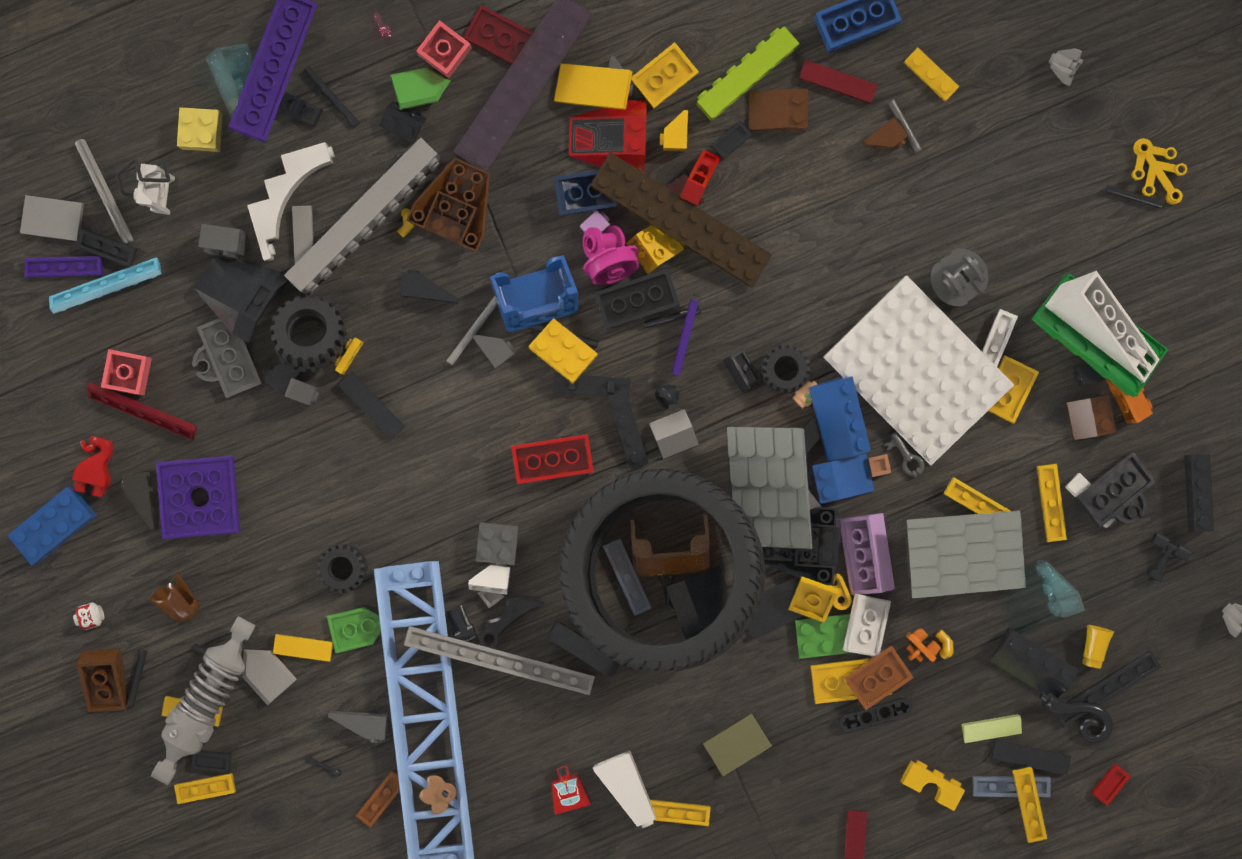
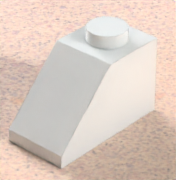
M498 563L488 566L469 580V590L507 595L510 567H507L506 564Z

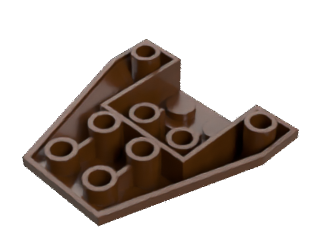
M454 158L414 202L406 221L477 252L485 235L490 173Z

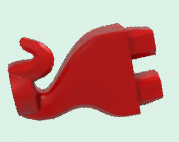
M91 436L89 445L84 440H81L83 450L86 453H93L97 447H100L101 451L85 459L76 467L72 478L75 480L74 491L85 493L89 483L93 484L91 495L103 497L106 487H110L111 483L108 462L114 448L111 440Z

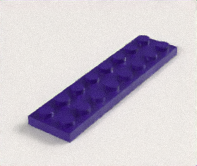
M310 0L276 1L228 129L263 143L266 142L317 3Z

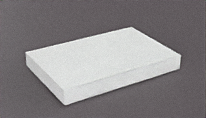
M855 594L843 647L844 651L869 656H876L880 653L891 601Z

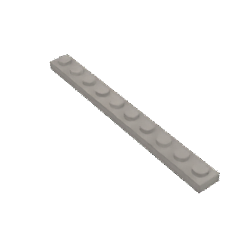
M411 626L408 627L404 646L590 695L595 676Z

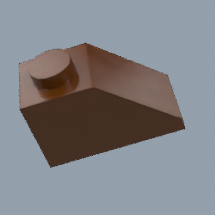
M894 117L864 140L862 145L864 147L892 150L894 147L899 149L906 143L904 139L908 137V134Z

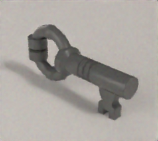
M897 432L890 435L893 440L884 445L885 447L888 445L887 450L892 449L893 446L898 447L904 457L902 463L903 471L915 478L923 474V459L917 455L910 454ZM915 459L920 467L911 472L907 468V463Z

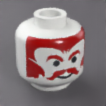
M92 602L79 606L76 609V614L73 615L76 626H80L83 630H89L101 625L102 620H104V612L100 605L97 606Z

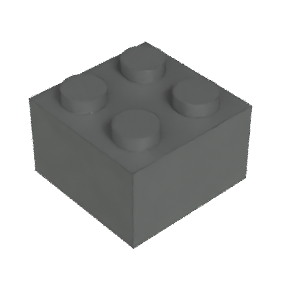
M201 224L198 247L204 249L203 252L208 253V255L219 256V253H223L226 257L238 259V256H244L247 233L235 228Z
M480 522L476 561L515 565L519 526Z

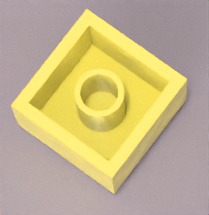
M179 108L177 146L182 150L220 152L223 114L218 110Z

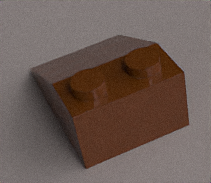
M808 89L749 92L748 130L806 132L808 128Z
M120 649L82 651L76 665L88 712L126 710L124 663Z

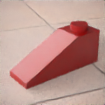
M703 149L680 197L698 205L721 157Z

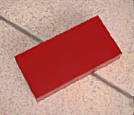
M1114 763L1091 794L1108 806L1131 775Z

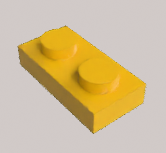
M356 337L348 341L345 346L347 351L344 356H339L335 363V366H337L335 371L343 375L345 374L363 345V341Z

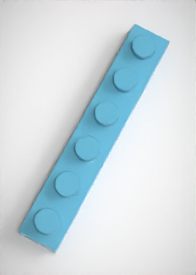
M156 257L49 296L50 309L53 314L65 311L70 307L81 305L130 285H136L141 281L155 278L161 274L160 262Z

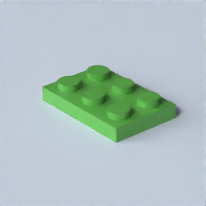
M850 614L827 616L825 623L812 618L795 620L799 659L853 653L843 650Z

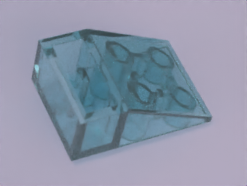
M1036 560L1038 564L1036 571L1039 577L1042 576L1044 582L1042 589L1045 595L1048 594L1050 601L1048 602V608L1050 612L1058 617L1065 618L1085 611L1079 592L1047 561Z

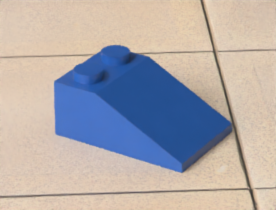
M867 454L810 466L817 500L820 504L875 491Z

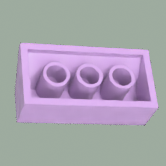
M883 513L839 519L851 595L882 593L895 589Z

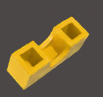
M919 760L916 763L910 761L900 781L919 793L927 783L937 784L938 792L934 799L955 811L965 792L960 787L962 783L953 778L950 781L943 778L945 774L936 769L933 772L926 769L928 765Z

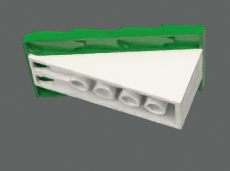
M1097 271L1079 278H1075L1070 273L1064 275L1032 318L1053 339L1059 340L1074 355L1080 356L1102 377L1108 378L1122 392L1131 397L1138 396L1168 351L1166 347L1133 323Z

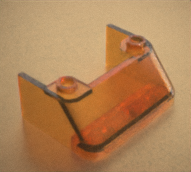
M703 514L704 535H696L692 538L690 542L691 551L652 554V547L649 541L635 539L634 519H630L633 567L637 575L658 576L705 572L709 568L710 540L707 514Z

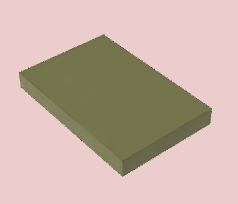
M752 713L703 742L704 747L722 776H725L772 747Z

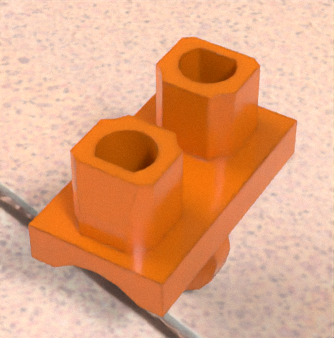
M918 628L913 633L909 632L906 635L916 646L915 649L911 645L907 646L906 649L910 652L908 659L911 661L916 658L921 662L924 658L919 653L922 652L930 661L934 662L937 659L935 655L941 647L934 640L925 647L921 642L928 634L922 628Z

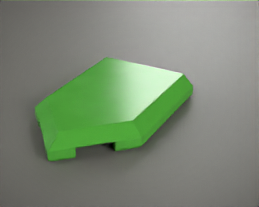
M429 68L390 75L400 110L438 102L442 93L451 82V80Z
M365 607L327 616L335 653L373 645L381 632L379 616Z

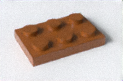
M890 645L843 678L864 709L867 710L914 677L895 649Z

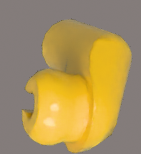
M408 208L401 211L403 225L397 230L403 238L415 226V224L406 221L411 211Z

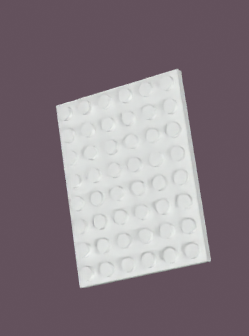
M905 276L823 356L842 377L853 376L856 391L930 465L940 458L1014 386L908 276Z

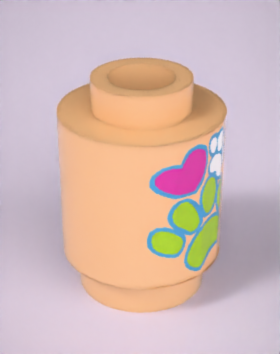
M807 381L804 386L795 392L793 399L802 409L812 403L809 387L817 385L815 381L812 383Z

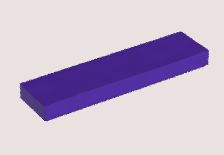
M103 257L24 258L26 278L103 276Z
M690 299L672 368V373L680 376L699 302L695 299Z

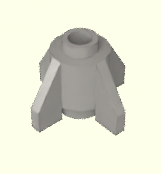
M1074 48L1052 54L1049 60L1050 69L1053 70L1062 83L1068 86L1071 85L1073 75L1083 63V60L1080 59L1082 51Z
M1229 603L1222 610L1224 613L1222 617L1229 633L1236 638L1242 632V605L1236 603L1231 605Z

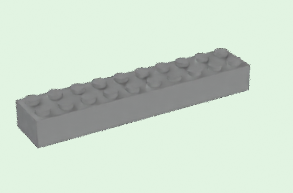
M420 138L284 276L302 293L307 295L308 293L312 294L319 287L317 284L322 279L326 280L332 274L331 270L335 266L339 267L346 260L345 256L349 252L353 253L359 247L358 243L363 238L367 239L373 233L372 229L376 225L380 226L386 220L385 216L390 211L394 212L400 204L398 202L403 197L405 199L408 198L413 192L412 188L416 184H422L427 178L425 175L430 170L433 172L440 165L439 161L441 160L439 155Z

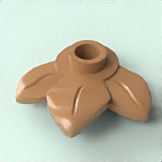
M439 776L427 777L429 787L421 791L419 798L426 804H432L431 810L433 814H440L447 810L449 802L455 799L456 789L452 784L445 783ZM444 790L448 792V796L444 794Z

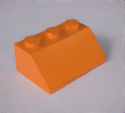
M1105 378L1127 424L1139 423L1153 414L1151 411L1153 408L1152 404L1143 394L1144 388H1142L1138 396L1131 397L1122 392L1108 378Z

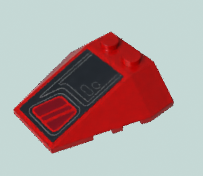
M627 100L626 110L603 107L570 118L569 157L601 167L611 152L645 174L646 101Z

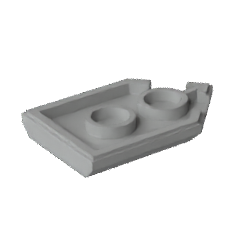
M244 650L243 662L245 670L242 673V677L267 705L297 680L272 651Z

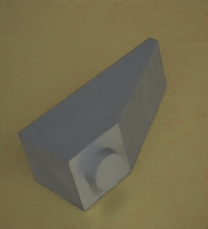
M330 711L328 713L329 718L363 738L370 739V742L381 743L382 740L387 738L388 714Z

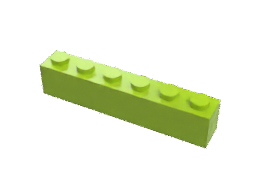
M785 26L782 29L776 28L770 34L771 38L768 41H761L755 47L756 51L753 54L747 53L741 59L742 63L739 66H732L726 72L728 75L724 79L718 78L712 84L713 88L707 92L705 90L697 97L699 100L696 105L711 122L798 48L799 42Z

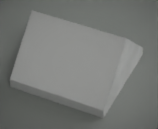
M685 409L649 423L663 459L699 445Z

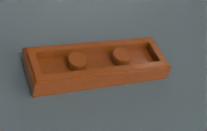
M392 770L356 814V817L370 828L400 792L399 778L396 772Z

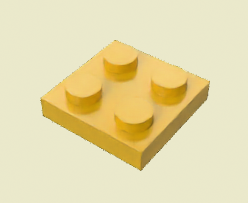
M801 577L788 610L825 623L838 594V589Z

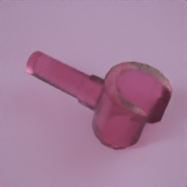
M378 12L373 13L381 36H391L390 26H383Z

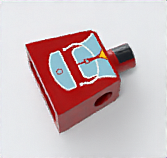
M567 765L556 768L559 779L552 781L555 815L591 805L590 797L579 774L570 775Z

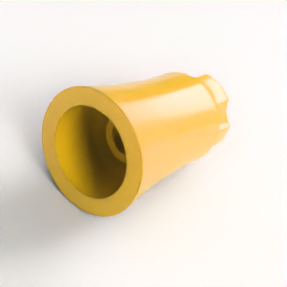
M1087 625V637L1082 664L1094 668L1102 667V661L1105 659L1114 631Z

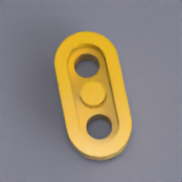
M837 574L836 585L827 586L838 589L833 606L839 610H845L851 605V596L843 578ZM840 596L844 597L843 603H838Z

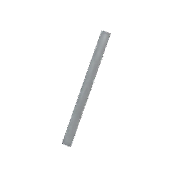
M495 296L446 360L451 365L454 364L473 336H475L498 305Z

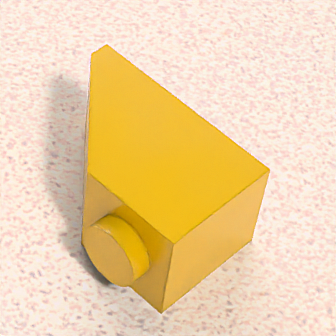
M684 110L664 128V134H660V145L663 146V151L686 152L688 110Z

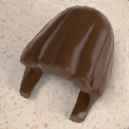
M176 572L173 575L176 585L174 586L170 582L167 584L168 588L159 587L149 600L173 620L188 622L198 613L199 601L193 596L179 573Z

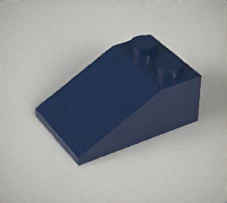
M599 170L554 177L560 215L617 209L616 202L590 187Z

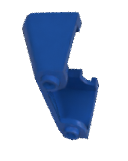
M564 255L550 258L544 270L510 279L508 274L502 272L490 276L505 329L508 332L551 321L553 318L559 319L572 315L579 308L578 291Z

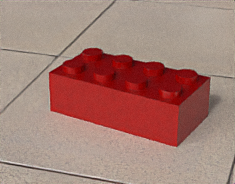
M588 434L511 446L517 484L594 472Z

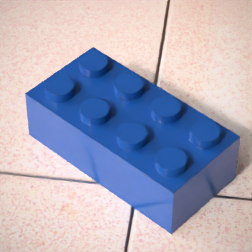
M847 0L817 12L814 16L827 53L896 27L902 21L894 0Z
M74 486L66 487L7 536L31 566L37 565L95 519L97 514L79 492L74 491Z

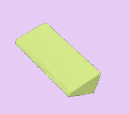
M1018 714L961 724L965 743L1022 734L1021 716Z

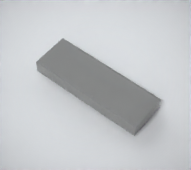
M292 206L295 264L314 246L312 206Z

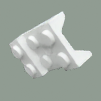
M141 164L142 178L166 179L165 172L160 167ZM169 174L170 182L168 183L141 182L139 180L138 188H135L134 191L136 203L142 206H149L150 211L154 213L170 215V210L166 208L169 184L175 180V177Z

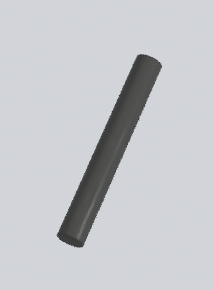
M890 101L888 105L898 123L908 134L907 139L914 152L921 151L922 148L896 101Z

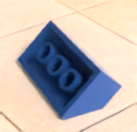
M853 376L840 377L810 386L809 391L827 461L853 457L871 451Z

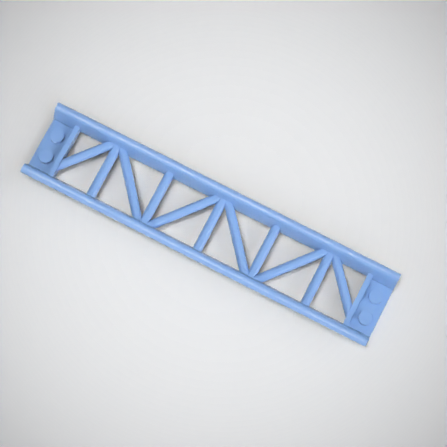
M439 561L374 569L408 859H474L451 659L440 655L441 663L402 668L419 649L410 647L397 661L393 628L432 624L426 631L435 633L437 630V634L448 636ZM432 585L434 608L405 589ZM393 590L431 616L392 620L389 591ZM442 671L446 704L403 676ZM400 684L443 712L404 716ZM444 719L414 752L408 756L405 724ZM449 726L452 759L413 764ZM453 767L457 800L454 799L449 804L454 808H447V810L440 814H433L432 810L415 812L411 780L424 788L429 787L426 779L414 771ZM455 815L425 848H419L416 820ZM460 822L462 843L438 846Z

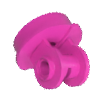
M609 226L603 234L596 227L588 228L585 231L583 249L589 260L585 263L583 270L586 275L591 277L595 285L602 286L619 282L632 275L639 268V261L637 259L639 251L636 246H625L624 234L618 226Z

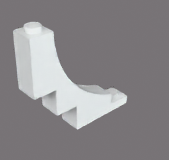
M325 142L281 155L286 174L264 180L269 199L247 205L265 262L274 261L275 249L273 244H269V242L279 239L281 217L292 193L300 183L315 171L333 164L332 158L335 157L331 146L328 147Z

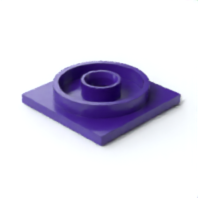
M234 456L156 462L162 539L240 532ZM196 488L205 489L209 495L207 504L202 507L194 505L191 500V494Z

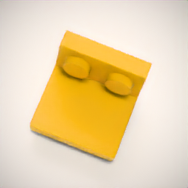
M652 225L637 233L626 243L628 247H637L639 251L637 259L647 274H650L661 264L684 250L678 241Z

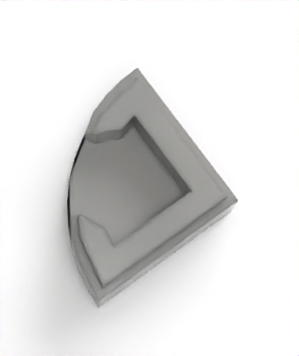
M478 592V595L488 608L504 597L503 594Z

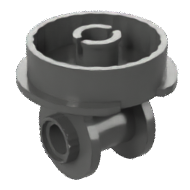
M961 248L951 251V254L941 258L932 267L931 285L937 297L943 302L952 306H964L979 292H983L986 289L988 270L981 257L973 251Z

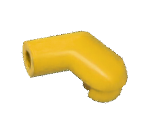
M941 629L935 636L942 643V649L939 652L940 656L943 659H947L953 655V641Z

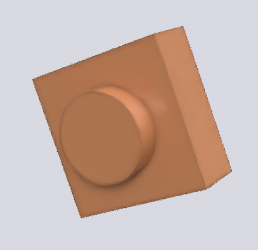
M887 454L868 458L872 477L891 473Z

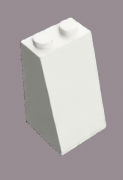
M631 751L595 764L593 767L594 772L636 826L642 825L644 828L652 825L653 820L656 819V814Z

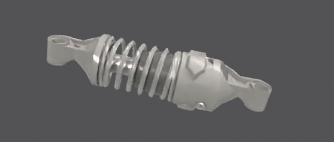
M238 616L230 630L232 632L231 640L224 645L207 648L203 656L205 663L199 664L200 671L194 673L196 679L190 681L191 687L185 689L186 696L181 697V703H177L165 720L167 724L161 732V737L166 746V759L157 763L151 777L169 785L176 773L177 761L181 757L198 754L203 747L202 745L210 739L216 722L215 715L220 714L219 707L225 705L222 698L230 697L229 693L222 689L220 685L227 689H234L233 684L224 678L238 681L239 679L236 675H241L244 672L245 665L241 657L243 640L249 639L256 625ZM202 666L210 667V673L206 672ZM198 674L205 675L207 679H200Z

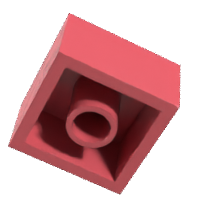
M439 20L416 52L419 57L447 78H450L472 47L469 42Z
M108 349L101 387L145 395L152 358Z

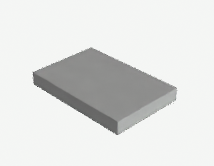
M25 195L20 233L78 241L84 204Z

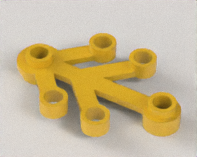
M1139 139L1133 147L1137 160L1135 170L1132 172V178L1134 180H1141L1145 176L1143 165L1146 159L1149 169L1145 186L1142 188L1143 195L1151 196L1155 193L1153 185L1155 176H1157L1167 192L1165 195L1167 203L1171 205L1179 203L1183 197L1182 192L1173 187L1163 170L1182 176L1187 172V166L1183 163L1174 165L1156 161L1152 154L1164 156L1167 160H1171L1177 155L1176 149L1172 147L1168 149L1155 147L1148 139ZM1141 145H1145L1147 150L1142 151ZM1168 150L1173 152L1172 157L1168 156ZM1179 166L1183 168V173L1178 171ZM1136 171H1139L1141 173L1140 178L1136 177ZM1147 187L1151 188L1150 194L1146 192ZM1173 193H1177V199H1174L1172 197Z

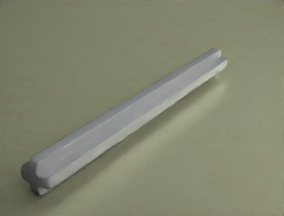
M84 139L76 141L75 146L122 242L125 244L132 242V235Z

